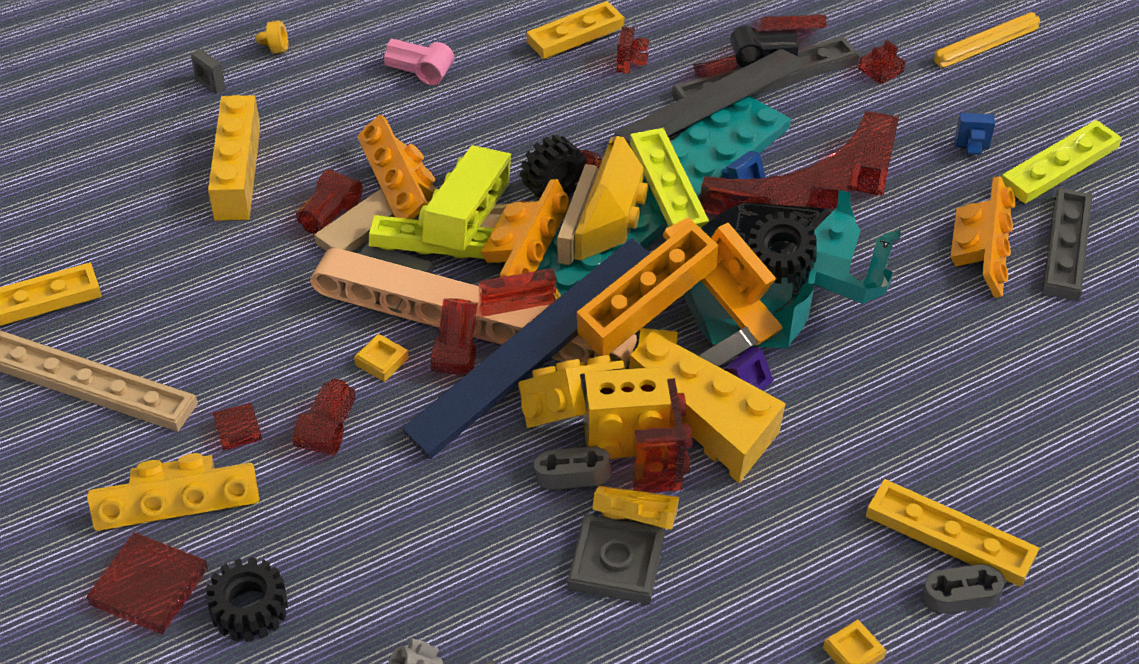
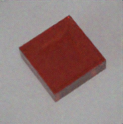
M735 55L720 56L693 64L695 75L698 76L714 75L735 69L737 66Z
M251 403L213 412L214 422L223 450L262 440L260 428Z

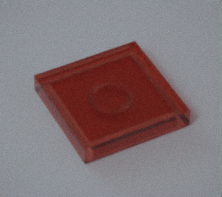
M824 15L761 17L751 24L757 31L796 29L797 33H815L827 28L826 16Z
M134 532L89 592L87 600L89 605L163 634L207 571V562L205 559Z

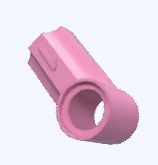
M391 38L387 44L384 62L386 66L416 73L423 83L437 85L453 64L455 57L453 51L441 42H434L429 47H424Z

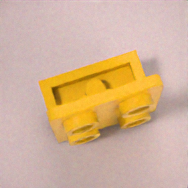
M605 355L587 359V365L585 362L580 363L579 359L556 363V368L552 366L533 370V378L518 382L522 400L521 407L525 415L527 428L586 415L587 409L581 380H584L585 372L621 370L625 368L624 361L611 362L610 356Z

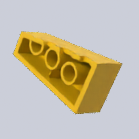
M651 331L631 353L629 369L665 367L671 400L670 417L677 423L676 428L686 437L691 435L704 447V453L714 462L719 460L730 470L729 475L736 482L740 483L779 434L786 403ZM651 385L640 387L645 392H651L655 389Z

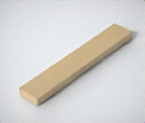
M0 330V372L177 432L198 405L196 395Z

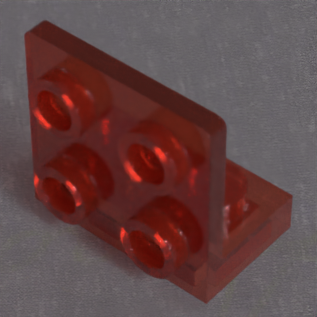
M675 378L667 379L671 400L669 428L653 427L634 430L632 486L634 491L650 493L682 490L683 474L690 472L689 453L685 448H692V431L690 423L683 424L682 417L686 416V399L684 392H677Z

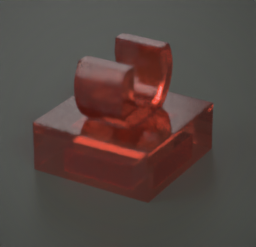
M622 26L617 46V72L630 73L632 62L640 66L647 65L649 53H641L639 51H648L649 40L646 38L634 40L635 28Z
M887 40L884 46L874 47L870 53L861 57L858 69L882 85L903 73L906 61L896 55L898 47Z

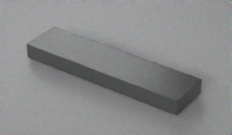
M1057 188L1042 294L1079 301L1083 286L1092 194Z

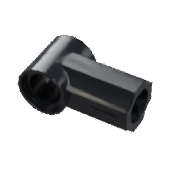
M745 25L735 29L730 37L736 62L743 68L780 49L798 56L799 47L796 29L757 31L754 27Z

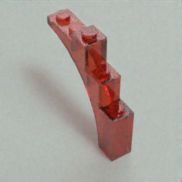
M865 111L859 128L850 140L833 155L811 167L786 175L761 179H726L704 176L701 185L700 203L705 212L720 215L729 208L743 202L836 209L839 190L846 192L853 190L883 196L899 117Z

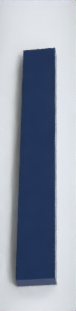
M633 238L628 240L403 427L404 434L429 459L433 458L519 385V381L528 378L533 370L541 367L578 335L577 311L650 253Z

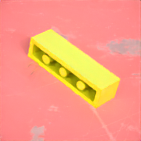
M471 145L463 157H459L454 170L447 173L440 189H435L428 205H424L421 208L418 224L420 227H423L422 242L464 251L509 185L511 153Z

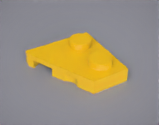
M598 486L594 493L592 509L602 512V516L606 518H627L672 530L677 515L679 497Z

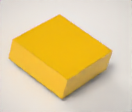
M377 334L354 356L355 366L384 382L409 359L407 349L380 334Z
M858 619L825 639L823 649L837 664H876L884 659L886 649Z

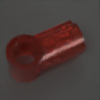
M327 169L322 173L317 182L316 192L296 212L297 221L307 232L316 234L329 225L343 209L349 211L359 203L363 192L362 182L332 169Z
M460 298L443 299L439 337L435 339L431 354V371L466 376L473 370L476 358V344L473 343L478 302Z
M332 378L331 381L324 382L309 413L303 412L296 422L293 434L294 446L332 456L336 455L343 438V424L356 399L355 389L339 379Z

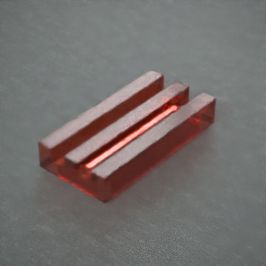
M553 268L479 281V310L481 316L485 317L554 303L556 275Z

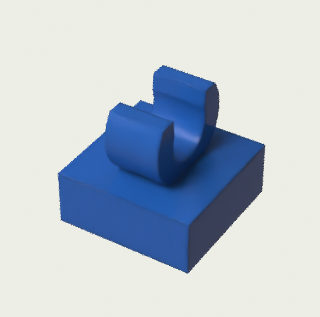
M960 113L954 137L955 147L967 148L968 155H982V149H989L995 127V116L993 114Z
M748 151L728 165L727 169L721 170L723 181L726 185H731L735 198L746 199L767 184L759 152Z

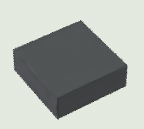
M202 49L191 53L195 80L216 94L226 89L221 63Z

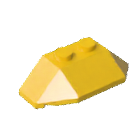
M610 137L593 187L575 231L574 259L584 260L625 243L630 228H637L640 215L638 205L645 204L648 184L643 183V166L624 137Z

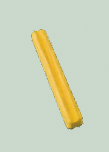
M1029 12L935 51L934 63L938 64L940 68H945L1033 32L1039 28L1040 18L1039 16L1036 17L1034 12Z

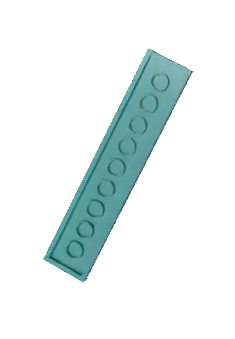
M748 95L697 121L674 139L671 144L699 201L702 202L724 183L723 174L721 173L722 169H727L728 165L748 151L761 153L790 129L791 118ZM643 173V183H647V184H648V182H647V180H646V178H645V175H644V173ZM649 184L645 204L638 205L640 215L637 228H630L626 239L627 242L633 238L644 249L668 228ZM559 230L553 237L529 286L544 282L556 287L562 296L625 243L584 260L574 259L570 265L558 263Z

